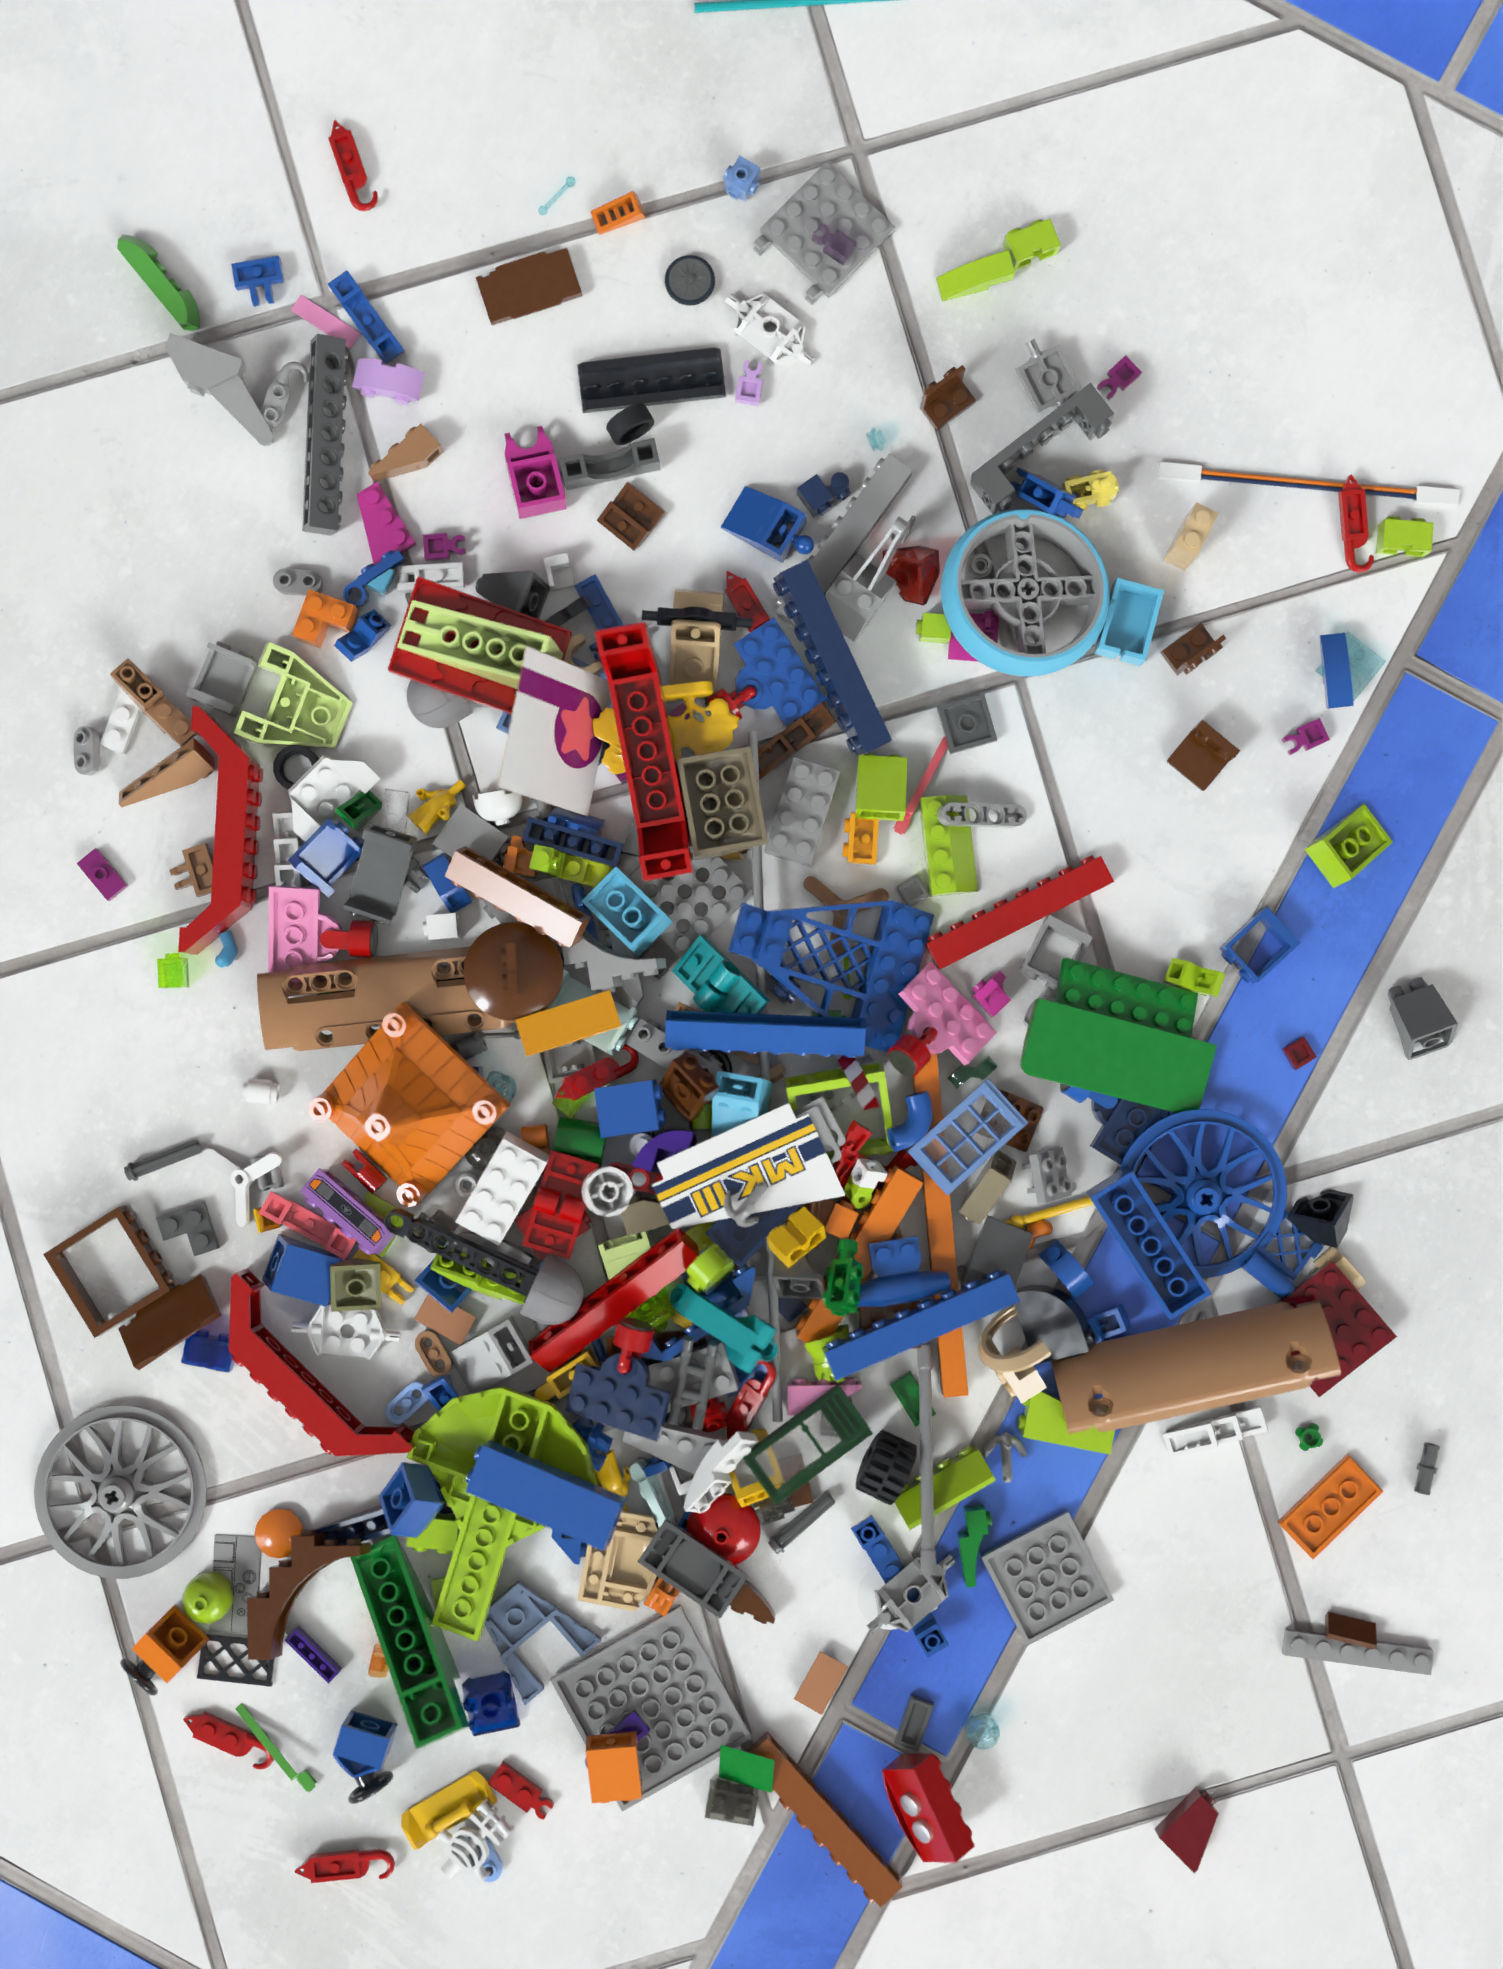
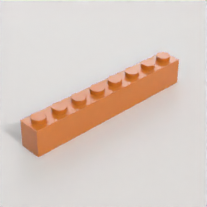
M896 1164L892 1169L889 1168L886 1171L888 1174L881 1189L874 1191L870 1201L872 1204L867 1211L864 1210L857 1221L859 1225L856 1231H851L848 1239L858 1242L857 1254L854 1255V1259L863 1265L861 1283L865 1282L872 1270L868 1243L890 1240L923 1185L919 1177ZM839 1253L834 1259H839ZM825 1274L823 1278L826 1288L828 1289V1280L826 1279ZM810 1299L807 1305L809 1310L805 1316L801 1315L795 1324L797 1338L807 1343L833 1335L844 1316L833 1315L832 1311L825 1307L822 1299Z

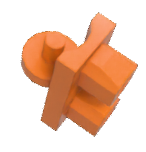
M659 1577L644 1601V1605L665 1617L680 1591Z

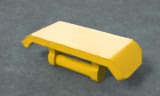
M475 1770L401 1814V1828L412 1848L417 1850L437 1837L442 1829L446 1828L447 1831L468 1819L486 1798L490 1806L497 1803V1798L486 1779Z

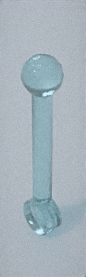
M567 177L566 184L544 206L539 207L538 212L540 215H546L548 208L569 187L575 186L574 177Z

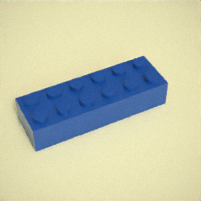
M1125 1166L1086 1191L1090 1200L1169 1320L1177 1317L1212 1294L1143 1186L1128 1166Z

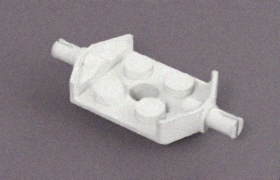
M732 293L727 297L725 302L737 312L734 335H740L774 362L775 367L795 358H799L808 367L811 365L815 358L804 351L803 346L805 324L765 293L742 302ZM767 322H773L776 324L777 329L774 332H767L763 326Z
M321 1305L311 1321L308 1323L293 1322V1328L291 1329L292 1332L306 1333L316 1355L330 1354L363 1357L370 1360L383 1341L400 1342L401 1337H397L401 1336V1331H388L384 1327L377 1309L331 1312V1305H327V1307ZM344 1324H350L354 1327L355 1332L352 1337H345L343 1335L342 1327Z

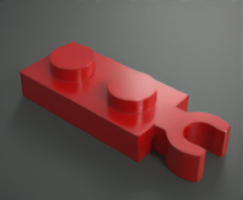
M504 1761L501 1762L488 1781L489 1786L526 1813L532 1807L535 1810L536 1816L542 1820L546 1818V1813L541 1810V1806L546 1805L550 1809L553 1808L554 1802L550 1798L540 1797L543 1789Z

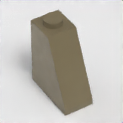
M999 1150L990 1157L961 1203L959 1212L962 1213L966 1220L981 1224L1012 1181L1017 1163L1015 1160Z

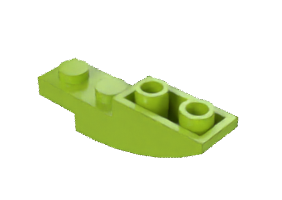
M436 1253L431 1265V1269L492 1298L498 1300L504 1298L524 1305L526 1296L470 1271L469 1268ZM481 1259V1264H482L485 1268H492V1267H493V1266L487 1265V1264H486V1261ZM503 1270L507 1278L512 1279L517 1275ZM523 1276L518 1280L519 1283H521Z

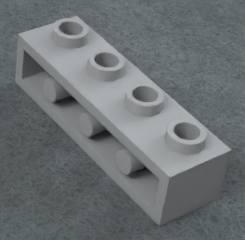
M640 1018L625 1042L665 1069L669 1068L673 1059L687 1051L689 1054L696 1056L698 1064L705 1072L713 1074L715 1079L717 1071L726 1072L720 1068L723 1063L711 1056L708 1060L700 1055L701 1051L696 1049L677 1051L665 1048V1033L659 1030L662 1025L651 1018L647 1022Z

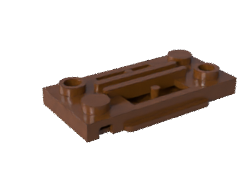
M567 248L549 254L540 252L497 266L495 271L490 272L488 276L482 277L481 275L476 277L491 326L530 315L583 296Z
M199 1274L186 1284L177 1285L172 1291L137 1312L136 1317L131 1320L129 1325H123L118 1329L133 1367L140 1370L222 1314L206 1278Z

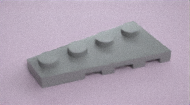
M664 1423L660 1440L657 1442L623 1431L622 1434L623 1442L694 1475L710 1448L717 1440H724L722 1435Z

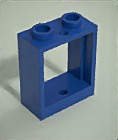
M1268 907L1260 909L1219 948L1223 952L1221 955L1230 965L1234 964L1240 970L1238 974L1247 983H1258L1301 942ZM1260 921L1283 947L1254 973L1231 947Z

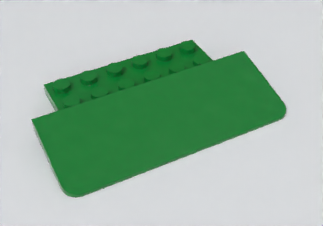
M1064 958L1061 963L1055 1002L1041 998L1035 999L1023 1044L1020 1065L1023 1072L1029 1076L1178 1113L1186 1110L1200 1109L1217 1045L1191 1038L1198 993Z

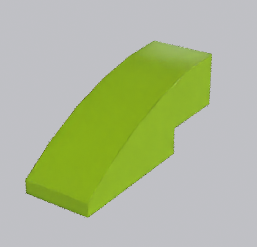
M1009 250L948 271L936 277L942 302L989 290V286L1012 281L1015 271Z

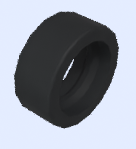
M638 403L623 409L612 417L607 423L606 429L616 445H625L647 433L654 425L655 420L646 405Z
M291 745L283 748L273 762V773L276 780L288 790L295 784L289 781L284 774V764L288 758L294 755H303L310 760L312 766L319 760V757L312 750L302 745Z

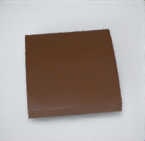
M627 482L614 501L609 502L596 521L635 551L666 514V511L630 482Z

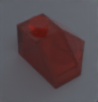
M923 546L897 548L886 574L897 581L896 585L901 590L899 595L904 601L923 606L927 604L940 574L939 550ZM888 549L882 551L883 558L886 555Z

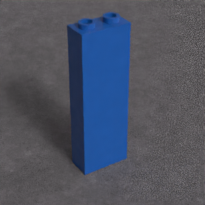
M489 1440L478 1447L474 1459L477 1460L475 1467L469 1471L466 1478V1483H468L467 1493L604 1551L610 1545L627 1498Z

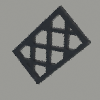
M205 1634L210 1638L209 1641H218L222 1647L213 1654L208 1650L207 1643L201 1648L197 1679L272 1687L275 1658L271 1660H257L259 1664L251 1671H248L240 1661L248 1654V1649L237 1657L229 1647L232 1643L245 1644L248 1648L247 1638ZM225 1649L234 1661L223 1669L215 1657ZM211 1661L219 1673L216 1675L204 1674L205 1665ZM237 1664L245 1675L242 1678L231 1677L226 1671ZM260 1667H263L267 1673L266 1680L254 1679L252 1674Z

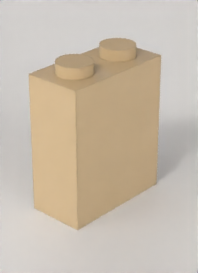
M1196 502L1184 517L1163 560L1185 571L1197 557L1219 513Z

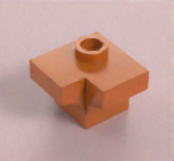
M512 835L511 844L504 854L503 867L516 875L537 879L538 872L529 868L533 852L526 849L522 837Z

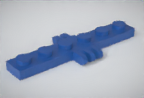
M596 574L574 585L579 596L585 595L589 600L591 606L587 610L599 631L624 626ZM597 642L589 646L591 652L598 649ZM599 652L593 655L595 660L600 659Z

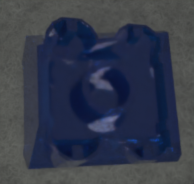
M503 1670L501 1673L473 1679L469 1677L462 1684L463 1707L468 1713L469 1728L473 1736L517 1728L521 1725L510 1674Z

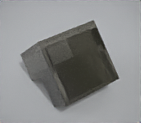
M659 937L638 957L640 959L665 958L667 968L658 969L659 974L654 975L659 981L680 960V957Z

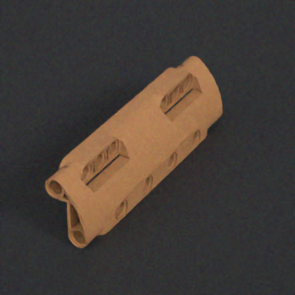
M470 947L295 965L283 972L276 971L257 974L259 1015L265 1050L293 1047L296 1051H307L366 1044L378 1030L373 1029L371 1026L374 1024L382 1026L384 1017L393 1012L404 1001L422 1019L430 1020L431 1022L428 1025L440 1036L476 1032L478 1030L502 1029L516 1021L497 1019L481 1010L470 997L464 979L437 982V980L464 977L463 961ZM448 962L450 965L447 967H441L439 966V963ZM347 972L351 977L344 978L340 974ZM318 975H323V976H325L327 979H326V980H318V979L316 978V976H318ZM298 978L302 982L294 983L290 979ZM352 989H355V991H349V992H340V993H330V994H321V995H312V996H303V997L288 998V996H297V995L316 994V993H325V992H334V991H343V990H352ZM473 1013L480 1015L478 1018L469 1017ZM329 1030L332 1032V1034L326 1035L323 1034L321 1031Z

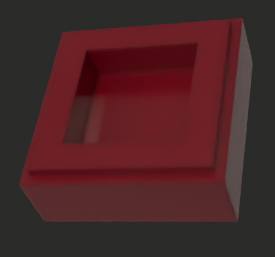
M1304 1036L1282 1049L1294 1070L1317 1058Z

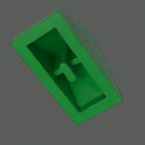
M370 790L366 794L361 791L337 807L335 812L353 829L359 832L381 810L384 804Z

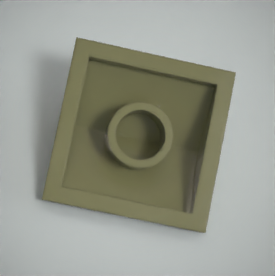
M353 1258L330 1264L331 1312L381 1309L380 1262Z

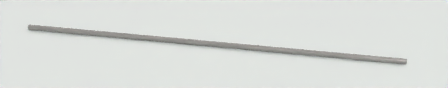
M757 731L748 732V747H751L760 796ZM761 845L752 848L754 906L764 910ZM756 964L757 988L767 997L766 970ZM768 1006L760 1014H768ZM759 1052L760 1078L770 1081L769 1052ZM771 1095L767 1113L771 1111ZM766 1241L769 1323L777 1329L772 1339H774L773 1341L778 1346L777 1355L771 1360L776 1369V1379L772 1385L773 1422H782L778 1293L772 1279L775 1254L769 1249L768 1242Z

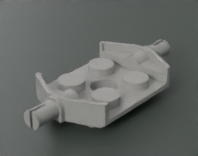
M950 1554L939 1564H936V1575H921V1558L914 1556V1560L883 1587L875 1590L874 1594L879 1614L866 1625L869 1630L874 1634L882 1625L889 1624L908 1632L948 1597L945 1571L956 1563ZM911 1588H917L919 1591V1598L914 1602H910L907 1599V1592Z

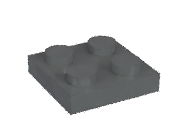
M984 694L937 707L950 754L997 742V736Z

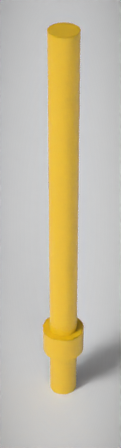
M1089 1196L1023 1216H1020V1214L1010 1216V1219L1004 1222L1024 1228V1225L1094 1204Z

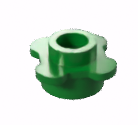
M1311 1423L1308 1427H1298L1295 1430V1434L1300 1440L1299 1447L1303 1451L1322 1446L1323 1439L1318 1432L1319 1426L1317 1424Z

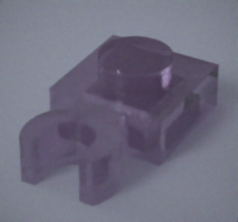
M820 223L819 230L824 233V236L820 237L813 233L812 241L817 245L824 244L823 253L843 266L857 247V242L838 229L834 234L830 233L829 227L824 223Z

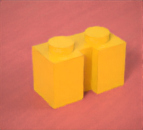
M805 1207L793 1212L787 1220L788 1224L784 1227L782 1225L775 1227L766 1237L769 1249L788 1268L826 1238L824 1225Z

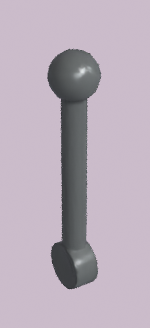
M478 1030L474 1034V1039L477 1041H482L483 1038L514 1037L518 1040L521 1039L518 1030L511 1033H483Z

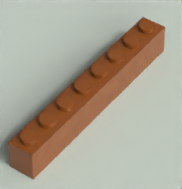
M768 1731L746 1750L748 1753L774 1760L772 1792L775 1791L779 1795V1801L786 1810L789 1811L791 1809L797 1815L796 1820L804 1829L807 1827L814 1834L813 1839L821 1848L825 1846L830 1851L829 1855L837 1866L842 1865L847 1870L848 1878L855 1885L857 1883L861 1885L864 1889V1895L871 1903L876 1902L882 1907L903 1888L901 1877Z

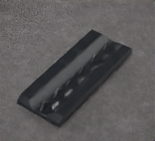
M720 348L590 361L577 365L583 413L625 409L638 403L653 406L726 397Z

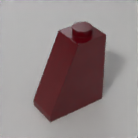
M1197 1787L1154 1829L1162 1842L1194 1874L1198 1871L1219 1814L1214 1806L1216 1801L1207 1791L1201 1793Z

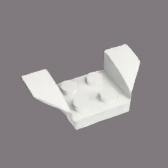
M322 756L288 790L292 805L294 832L306 842L328 818L331 819L336 814L335 810L337 807L351 799L359 790L366 794L381 778L363 761L335 760Z

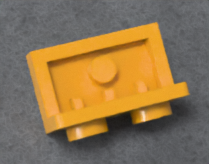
M851 812L849 818H845L844 833H848V843L843 842V857H847V863L876 865L879 820L855 818L856 813Z

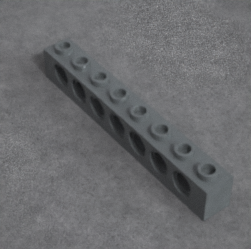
M318 333L310 341L302 531L331 536L341 526V515L338 512L339 505L342 502V491H339L344 471L340 465L345 449L344 443H341L346 425L345 419L342 418L347 398L344 395V387L347 384L348 374L345 372V363L348 360L349 351L346 348V339ZM325 360L331 361L334 369L329 368ZM324 383L331 386L333 393L325 389ZM323 407L331 411L332 417L324 413ZM322 431H326L330 435V441L323 437ZM321 455L327 456L330 464H325L321 459ZM320 478L327 481L328 489L321 485ZM319 502L326 505L327 513L320 509Z

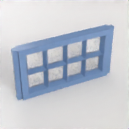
M986 1079L907 1152L948 1196L1028 1122L991 1081Z

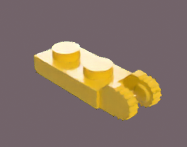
M359 1249L353 1258L380 1262L381 1292L385 1295L388 1294L395 1302L403 1305L406 1301L401 1294L392 1289L396 1282L407 1292L412 1293L415 1290V1287L403 1278L399 1271L377 1254L371 1253L369 1255Z

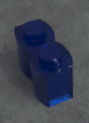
M200 1329L185 1340L181 1363L228 1373L233 1370L235 1362L232 1359L233 1355L229 1352V1334L219 1333V1336L209 1335V1330Z

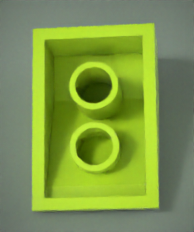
M1363 803L1320 835L1304 850L1330 885L1335 888L1353 879L1393 841Z

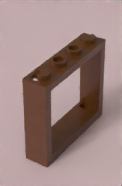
M126 1205L117 1207L43 1254L94 1338L108 1332L176 1287L175 1281L172 1278L173 1274L169 1270L166 1271L161 1263L163 1261L162 1256L156 1249L153 1250L148 1242L150 1241L149 1235L143 1228L140 1229L136 1222V1214H133ZM117 1218L160 1288L105 1322L63 1254V1251Z

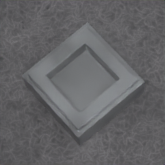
M918 874L896 887L906 905L910 907L930 896Z

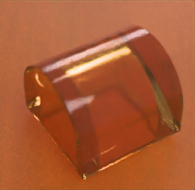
M375 1644L368 1674L371 1677L385 1678L388 1675L389 1669L381 1645Z

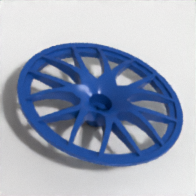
M1193 1109L1171 1114L1158 1120L1142 1132L1123 1157L1119 1170L1128 1166L1134 1173L1137 1164L1144 1153H1146L1164 1175L1136 1177L1140 1183L1160 1184L1170 1187L1175 1194L1168 1201L1155 1203L1154 1205L1161 1212L1160 1214L1165 1221L1176 1214L1185 1215L1186 1222L1176 1239L1182 1245L1191 1234L1198 1265H1194L1202 1278L1221 1276L1241 1268L1240 1265L1251 1258V1252L1269 1231L1273 1233L1272 1236H1275L1279 1229L1287 1199L1284 1168L1269 1140L1256 1127L1244 1119L1230 1113L1211 1109ZM1199 1124L1192 1153L1190 1154L1173 1130ZM1205 1124L1229 1128L1215 1164L1206 1169L1201 1161V1145ZM1234 1131L1248 1138L1257 1147L1227 1160ZM1168 1133L1186 1161L1185 1174L1172 1173L1161 1164L1148 1148ZM1261 1152L1268 1165L1270 1174L1234 1186L1226 1184L1227 1174L1235 1166ZM1272 1180L1273 1201L1271 1208L1242 1194ZM1204 1193L1207 1196L1211 1194L1208 1204L1205 1202L1200 1203L1203 1200L1201 1195ZM1233 1201L1243 1202L1270 1212V1215L1261 1233L1257 1234L1226 1215L1225 1206ZM1207 1220L1215 1222L1219 1230L1227 1260L1204 1265L1200 1247L1201 1226ZM1226 1225L1255 1238V1240L1239 1254L1232 1256ZM1269 1239L1267 1241V1243L1264 1245V1248H1266L1269 1245L1272 1239Z

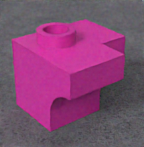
M1000 970L986 982L982 979L972 988L975 993L971 997L990 1017H994L1011 1001L1003 990V982L1006 976Z

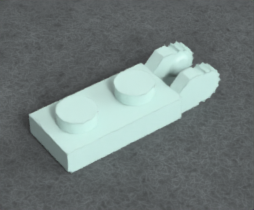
M638 1457L630 1465L629 1473H631L632 1480L639 1482L640 1493L647 1500L650 1506V1514L660 1527L665 1519L671 1521L675 1514L656 1475L646 1477L643 1467L648 1461L644 1457Z

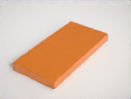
M1346 1454L1277 1523L1314 1559L1384 1491Z

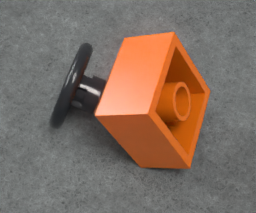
M174 1605L131 1648L142 1659L136 1666L126 1658L120 1661V1665L139 1687L151 1696H155L158 1693V1689L150 1679L157 1673L168 1683L210 1638Z

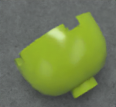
M217 1572L202 1573L195 1576L187 1584L182 1595V1606L186 1615L200 1624H211L222 1619L230 1611L234 1602L230 1581L224 1575Z

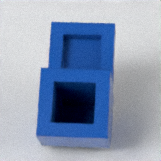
M1057 1239L1038 1254L1075 1299L1094 1284L1083 1267Z

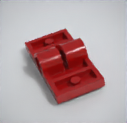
M551 1150L544 1176L534 1201L532 1215L522 1246L570 1260L586 1209L581 1192L583 1181L589 1173L599 1167V1164Z

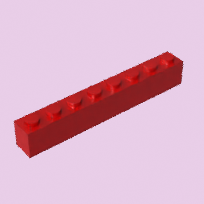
M1091 855L1080 861L1082 866L1074 870L1069 866L1058 872L1060 877L1052 881L1050 877H1047L1036 883L1038 888L1029 891L1027 887L1015 893L1016 899L1008 902L1005 898L993 904L994 910L986 913L983 909L972 915V921L964 924L963 920L950 926V932L943 935L940 931L928 937L930 942L926 943V948L935 966L940 970L1113 883L1114 880L1102 856L1094 858Z
M679 1227L587 1296L572 1318L560 1324L549 1325L528 1341L530 1358L549 1373L561 1367L576 1353H580L585 1346L601 1337L613 1325H616L618 1320L638 1309L642 1303L655 1296L663 1287L675 1281L700 1256L698 1244Z

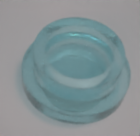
M875 427L871 428V431L866 434L873 451L878 449L880 451L884 450L883 445L886 444V440L882 431H877Z

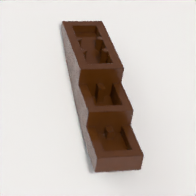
M822 702L758 749L759 780L836 723V719Z

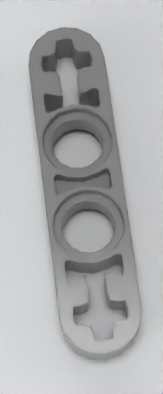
M951 802L939 807L937 817L940 823L945 826L1013 828L1024 824L1027 814L1025 809L1018 804ZM969 808L973 809L976 813L975 821H970L967 817ZM990 809L995 810L997 813L996 822L991 821L988 816ZM946 811H949L950 813L959 812V816L951 818L950 816L946 815ZM1013 813L1017 815V819L1015 820L1013 817L1005 818V814Z

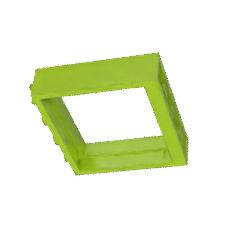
M882 1061L860 1065L869 1083L878 1082L886 1137L870 1139L864 1143L859 1152L866 1156L875 1154L886 1155L893 1151L887 1136V1129L893 1126L885 1071ZM842 1068L784 1078L788 1103L792 1111L797 1110L795 1098L797 1095L851 1086ZM834 1150L826 1152L829 1160L834 1157Z

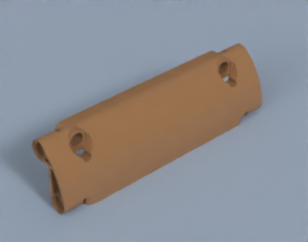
M1319 1300L1296 1304L1295 1309L1289 1303L1279 1302L1095 1343V1346L1089 1352L1077 1354L1074 1358L1069 1356L1051 1361L1069 1434L1090 1430L1091 1426H1094L1095 1429L1101 1432L1126 1428L1309 1387L1315 1380V1377L1319 1380L1341 1375L1333 1339ZM1300 1350L1301 1354L1291 1356V1352ZM1103 1394V1398L1094 1399V1395Z

